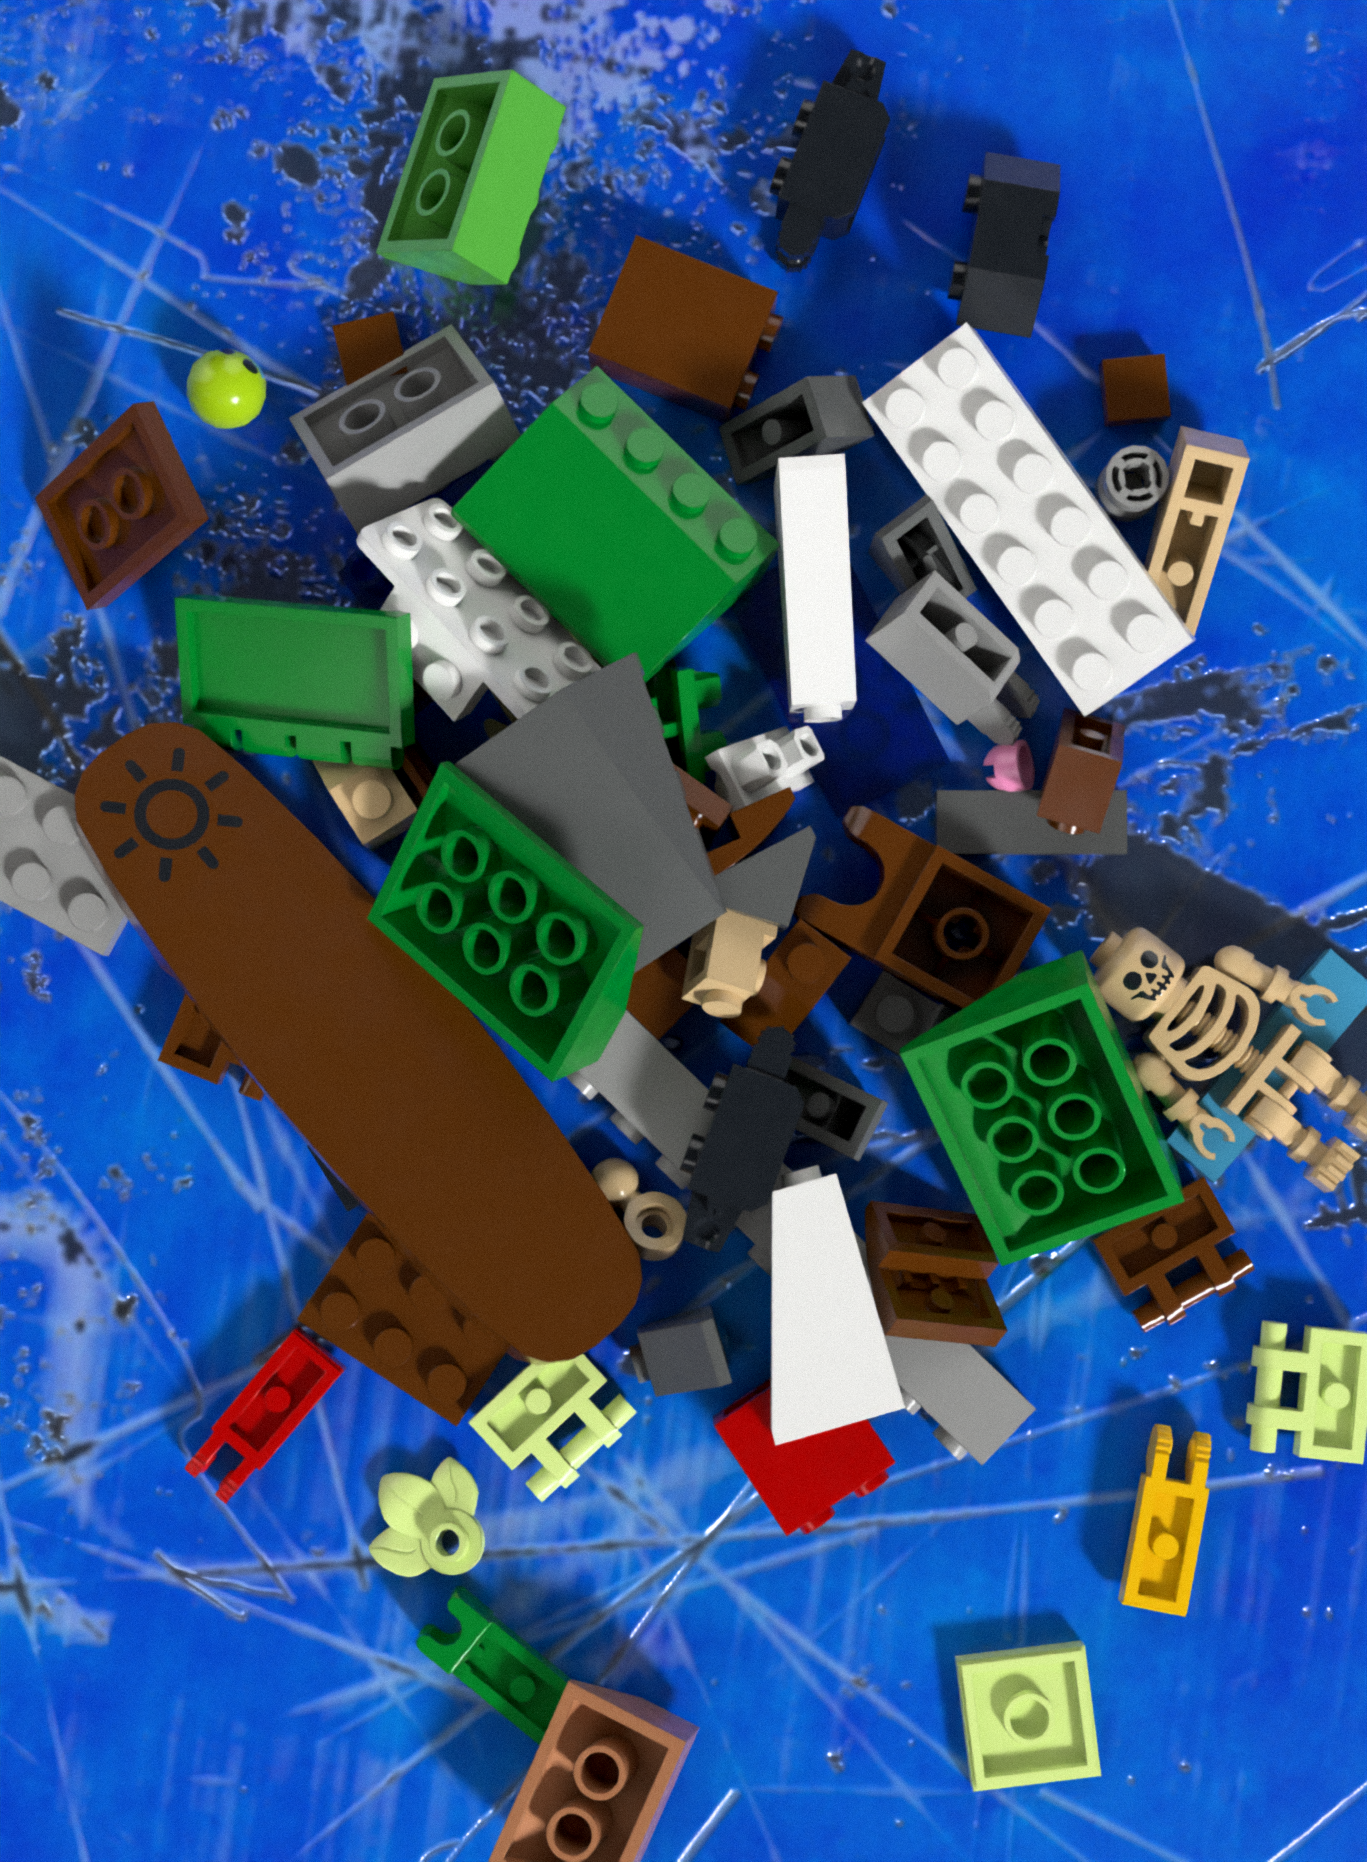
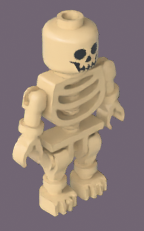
M1136 927L1131 929L1123 938L1112 931L1089 959L1098 968L1094 978L1104 1001L1132 1022H1140L1150 1016L1155 1020L1142 1037L1144 1043L1153 1053L1139 1054L1132 1061V1064L1144 1090H1151L1165 1106L1162 1113L1170 1122L1177 1119L1182 1124V1127L1188 1133L1189 1143L1195 1152L1203 1158L1215 1160V1154L1210 1153L1203 1145L1202 1139L1205 1133L1200 1129V1124L1205 1129H1211L1212 1127L1218 1129L1222 1133L1224 1141L1235 1142V1135L1225 1122L1219 1118L1211 1117L1196 1103L1200 1098L1199 1095L1191 1087L1184 1090L1170 1072L1183 1080L1202 1081L1219 1075L1234 1064V1068H1239L1240 1073L1245 1072V1075L1220 1105V1108L1229 1115H1238L1254 1093L1257 1094L1258 1097L1244 1113L1243 1116L1245 1118L1242 1122L1266 1141H1270L1273 1138L1281 1145L1287 1147L1286 1155L1297 1164L1303 1160L1308 1163L1303 1176L1324 1193L1334 1191L1337 1184L1344 1180L1347 1172L1351 1171L1354 1167L1353 1163L1361 1155L1336 1136L1330 1138L1325 1143L1321 1142L1322 1134L1311 1125L1303 1128V1125L1293 1117L1297 1108L1289 1099L1297 1089L1306 1095H1309L1314 1089L1328 1098L1326 1105L1336 1113L1342 1109L1347 1112L1342 1125L1363 1142H1366L1367 1090L1364 1093L1359 1090L1361 1083L1353 1076L1348 1075L1343 1078L1342 1074L1330 1064L1332 1058L1308 1040H1305L1301 1047L1297 1045L1286 1061H1284L1282 1057L1302 1033L1293 1024L1283 1025L1259 1055V1050H1254V1046H1249V1043L1258 1026L1260 1004L1254 992L1240 982L1242 981L1259 990V998L1270 1004L1278 1000L1284 1006L1291 1009V1013L1295 1018L1312 1027L1326 1025L1325 1020L1312 1017L1307 1011V1003L1300 1000V997L1305 999L1310 998L1312 995H1318L1328 1004L1338 1001L1336 995L1325 987L1306 985L1299 981H1294L1289 978V970L1278 964L1272 969L1253 959L1254 954L1235 945L1223 947L1216 953L1214 958L1216 970L1210 966L1197 967L1187 979H1184L1182 977L1185 969L1183 958L1149 930L1143 927ZM1216 989L1218 992V1002L1212 1016L1210 1012L1206 1013V1009ZM1195 991H1196V995H1195L1194 999L1190 1001L1191 996H1192V995L1195 993ZM1236 1001L1240 1006L1241 1018L1239 1028L1233 1034V1030L1228 1029L1226 1024L1234 1011ZM1176 1018V1024L1167 1030L1170 1023ZM1192 1031L1191 1034L1193 1036L1197 1035L1190 1044L1178 1051L1170 1047L1172 1042L1178 1040L1187 1032ZM1207 1048H1213V1052H1218L1219 1055L1211 1064L1199 1069L1190 1067L1185 1063L1187 1059L1201 1054ZM1271 1071H1274L1285 1080L1278 1091L1264 1082Z

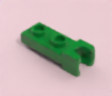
M456 1586L452 1591L447 1607L450 1613L460 1621L462 1629L455 1633H446L434 1624H426L415 1639L417 1648L447 1674H454L540 1745L565 1687L571 1678L496 1616H493V1610L466 1588Z

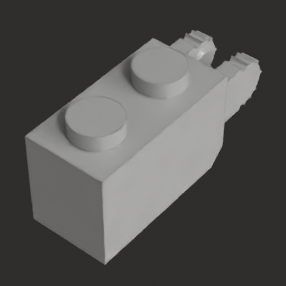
M936 570L895 598L865 640L956 725L967 719L980 732L986 734L989 737L988 739L993 740L994 743L1013 746L1022 730L1021 722H1018L1016 717L1019 719H1031L1037 710L1036 707L1040 703L1039 695H1036L1034 690H1031L1029 685L1014 672L1020 663L1019 648Z

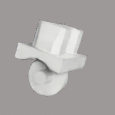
M808 725L795 729L792 732H789L787 726L717 749L705 757L709 767L716 772L715 791L722 799L734 806L732 812L788 787L791 788L792 792L807 787L814 782L808 769L825 760L824 753Z

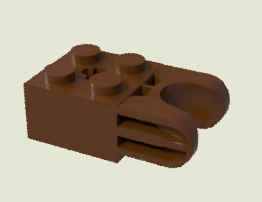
M850 806L842 819L845 836L867 851L874 859L879 870L877 890L869 901L859 905L839 904L816 893L801 896L797 899L793 911L797 921L801 918L827 939L957 1012L1012 979L1050 913L1051 908L941 846L933 845L884 816L864 806ZM960 920H963L969 925L965 935L972 937L973 940L970 948L961 946L953 951L946 944L948 937L943 935L945 925L953 926Z

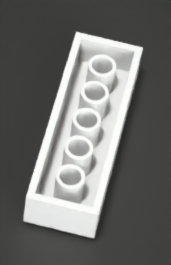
M967 322L862 402L925 493L933 499L942 517L1084 717L1092 714L1196 640L978 332Z

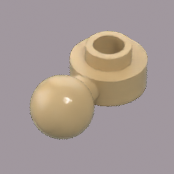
M608 1158L598 1163L592 1170L591 1175L607 1197L612 1208H620L625 1213L622 1225L639 1252L640 1258L649 1261H660L673 1256L683 1243L682 1236L687 1217L683 1206L675 1198L665 1193L647 1192L641 1194L639 1192V1175L634 1166L628 1161L620 1158ZM647 1226L656 1227L662 1232L663 1236L658 1238L649 1237L643 1232L642 1228Z

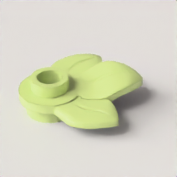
M447 1457L440 1463L431 1481L408 1472L390 1473L381 1477L378 1491L379 1506L384 1520L390 1527L379 1534L369 1545V1551L376 1562L383 1568L405 1577L417 1576L432 1568L444 1575H458L471 1570L479 1562L484 1552L485 1536L480 1522L474 1516L479 1495L477 1484L467 1468L456 1459ZM448 1530L454 1531L459 1538L458 1550L453 1555L447 1553L442 1545V1538Z

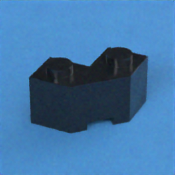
M986 152L981 175L969 173L962 212L972 214L971 240L966 262L954 260L947 299L958 301L956 325L962 326L967 322L976 329L1031 338L1046 278L1049 255H1046L1048 237L1052 221L1054 222L1060 196L1059 164Z

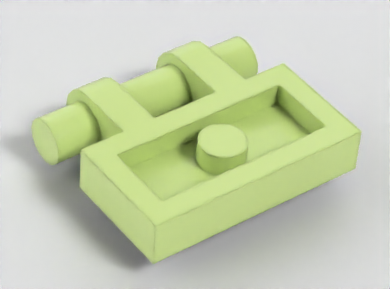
M1262 1320L1259 1345H1253L1251 1365L1257 1367L1254 1402H1248L1245 1422L1252 1425L1249 1449L1264 1453H1275L1277 1429L1294 1430L1293 1454L1298 1457L1363 1464L1367 1430V1332L1305 1325L1302 1351L1285 1348L1287 1323ZM1283 1371L1300 1372L1297 1408L1280 1406Z
M581 1354L572 1360L546 1365L529 1363L484 1405L468 1423L511 1470H514L530 1453L539 1460L543 1467L525 1484L543 1502L560 1485L566 1489L580 1476L577 1469L603 1444L607 1448L613 1445L622 1436L619 1429L637 1412L621 1394L617 1395L602 1411L590 1400V1397L608 1380L584 1354ZM575 1412L586 1426L562 1449L558 1450L547 1437Z

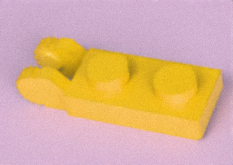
M1156 1423L1152 1428L1147 1448L1146 1473L1141 1472L1118 1600L1123 1605L1186 1617L1210 1490L1205 1485L1209 1458L1211 1457L1212 1441L1210 1434L1194 1431L1187 1446L1185 1481L1168 1478L1166 1473L1173 1445L1171 1426Z

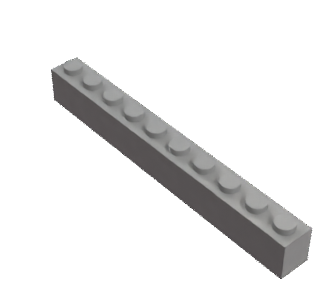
M626 1010L600 1059L566 1077L589 1100L600 1092L617 1109L609 1119L636 1145L646 1137L663 1154L655 1164L683 1190L687 1186L691 1174L679 1169L692 1134L695 1133L705 1137L714 1112L703 1108L709 1090ZM782 1163L772 1192L783 1189L781 1175L792 1172L784 1163ZM770 1195L767 1205L752 1212L743 1210L732 1231L738 1227L755 1244L747 1254L771 1277ZM854 1232L873 1296L868 1270L866 1243ZM884 1335L905 1409L914 1415L922 1407L940 1424L932 1434L959 1461L969 1453L983 1465L1036 1410L970 1344Z

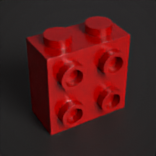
M770 1377L713 1415V1424L785 1535L788 1536L798 1528H800L803 1534H808L830 1520L835 1514L832 1505L850 1493L854 1492L857 1498H860L881 1486L889 1478L886 1469L896 1462L868 1419L775 1446L770 1428Z

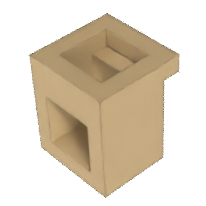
M726 909L727 912L692 935L681 999L701 1005L702 1009L712 1016L735 1018L741 1014L743 1002L750 996L754 997L763 984L767 965L766 961L761 959V952L763 948L776 938L778 926Z

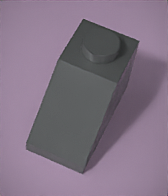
M856 375L807 376L719 426L720 435L736 485L744 486L774 477L776 475L778 458L840 454L874 436L867 409L862 404L864 400Z
M711 1304L638 1326L637 1336L640 1343L629 1346L630 1355L639 1383L651 1380L656 1397L715 1388L732 1383L729 1363Z

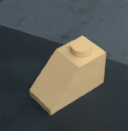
M312 760L327 790L363 846L373 852L410 828L419 808L410 797L406 786L395 770L355 765L352 760L348 764Z

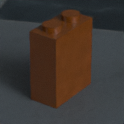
M636 235L588 350L590 369L592 370L598 366L608 377L726 423L731 420L736 407L747 410L760 378V374L751 371L759 350L770 353L777 339L784 318L775 314L778 292Z

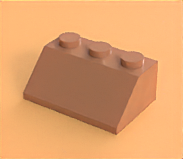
M570 1679L488 1862H641L700 1727L644 1698Z

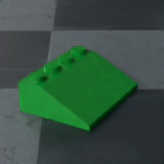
M598 366L554 400L457 502L450 514L604 667L634 652L638 653L645 673L643 676L645 683L763 578L780 547V544Z
M450 761L440 763L367 917L370 922L552 1083L600 1059L626 1012L644 925Z
M1082 950L1018 974L900 1048V1056L1001 1266L1185 1202L1177 1163Z

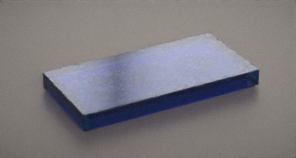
M851 563L857 701L852 710H842L841 720L833 722L807 723L804 722V713L789 714L779 566L765 572L763 578L730 607V610L791 732L807 725L812 729L824 753L825 760L814 765L810 770L835 820L843 817L850 806H866L947 766L950 760L912 684L865 641L879 622V619Z

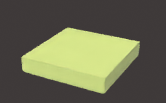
M1082 1641L955 1656L970 1784L973 1792L1101 1776L1086 1650Z

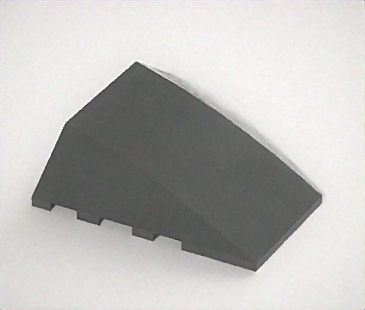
M636 652L562 688L454 764V766L644 925L634 973L727 912L699 829L695 828L685 800L687 794L679 771L674 769L663 737L665 731L656 706L652 705L643 679L645 673Z

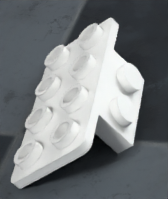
M431 498L363 527L356 539L358 547L395 586L380 610L410 613L413 678L454 722L471 714L488 688L519 719L562 688L602 669L592 659L590 653L574 640L549 611L450 515L452 507L442 499Z

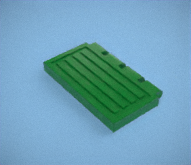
M186 594L174 598L183 724L194 725V728L202 731L223 750L240 751L243 748L248 753L291 758L297 754L299 758L342 764H348L352 760L355 765L393 770L401 768L404 762V747L415 743L410 613L201 594Z

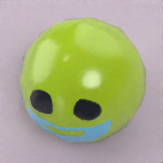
M228 348L208 351L192 365L187 379V398L192 411L203 422L221 429L246 426L260 414L266 399V380L261 367L250 356Z

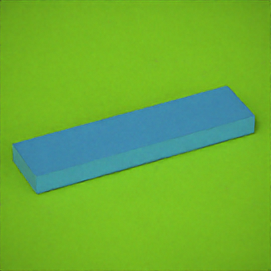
M1325 949L1298 981L1306 985L1325 987L1336 995L1338 1001L1328 1004L1318 995H1312L1310 998L1305 999L1300 997V1000L1307 1003L1308 1013L1316 1019H1324L1326 1025L1313 1027L1306 1025L1293 1016L1291 1009L1279 1002L1256 1029L1249 1046L1253 1045L1254 1050L1258 1049L1260 1055L1283 1025L1293 1024L1302 1033L1282 1057L1284 1061H1286L1296 1046L1299 1045L1301 1047L1305 1040L1312 1042L1327 1052L1366 1007L1367 979L1332 949ZM1234 1064L1212 1080L1200 1094V1098L1196 1103L1211 1117L1219 1118L1225 1122L1233 1131L1235 1142L1224 1141L1223 1135L1218 1129L1214 1127L1205 1129L1200 1124V1129L1205 1133L1202 1139L1203 1145L1206 1150L1215 1154V1160L1201 1157L1195 1152L1189 1143L1188 1133L1179 1121L1165 1135L1169 1147L1212 1183L1217 1181L1256 1135L1242 1120L1245 1118L1243 1116L1244 1113L1258 1097L1257 1094L1254 1093L1238 1115H1229L1220 1108V1105L1245 1075V1072L1240 1073L1239 1068L1235 1069ZM1271 1071L1264 1082L1278 1091L1285 1080L1274 1071Z

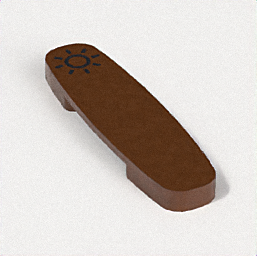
M177 722L150 723L126 734L102 751L82 772L74 795L78 837L109 892L161 969L170 976L175 977L217 1036L275 1108L340 1183L391 1235V1240L396 1250L467 1320L511 1357L534 1365L562 1363L578 1357L599 1344L623 1322L637 1302L642 1283L639 1252L607 1197L552 1117L470 1010L367 919L375 899L247 769L202 731Z

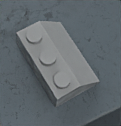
M452 324L403 352L402 356L354 383L343 386L289 418L358 535L363 527L396 514L428 495L443 491L452 481L481 464L498 459L521 436L494 381ZM407 366L408 373L390 376Z

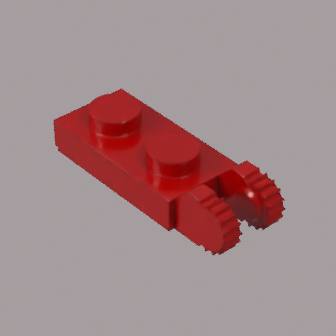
M298 1326L212 1426L211 1429L214 1433L184 1469L196 1478L199 1473H204L217 1458V1453L226 1442L245 1459L235 1470H231L219 1484V1490L215 1493V1496L226 1504L256 1468L261 1470L347 1367Z

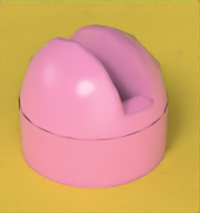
M1016 740L1013 746L998 744L987 753L983 766L993 765L994 775L986 777V781L996 790L1016 792L1030 790L1033 787L1035 779L1034 761L1030 747L1025 740Z

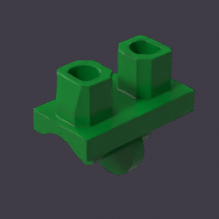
M665 665L648 680L652 705L656 706L665 731L663 737L672 763L703 784L706 783L705 772L712 770L705 757L717 749L727 746V741L722 731L714 729L700 731L698 714L699 709L719 706L722 699L720 676L714 672L695 671L694 668Z

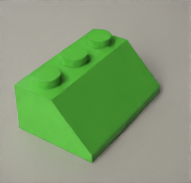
M512 69L434 78L376 253L386 259L467 285L508 284L511 273L519 261V248L530 215L536 208L539 200V188L550 155L558 143V131L566 106Z

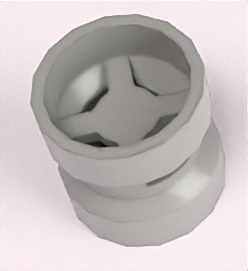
M1132 445L1117 452L1101 471L1095 483V498L1106 514L1116 521L1131 522L1147 514L1154 507L1155 503L1162 498L1168 487L1169 471L1165 460L1158 452L1146 446Z

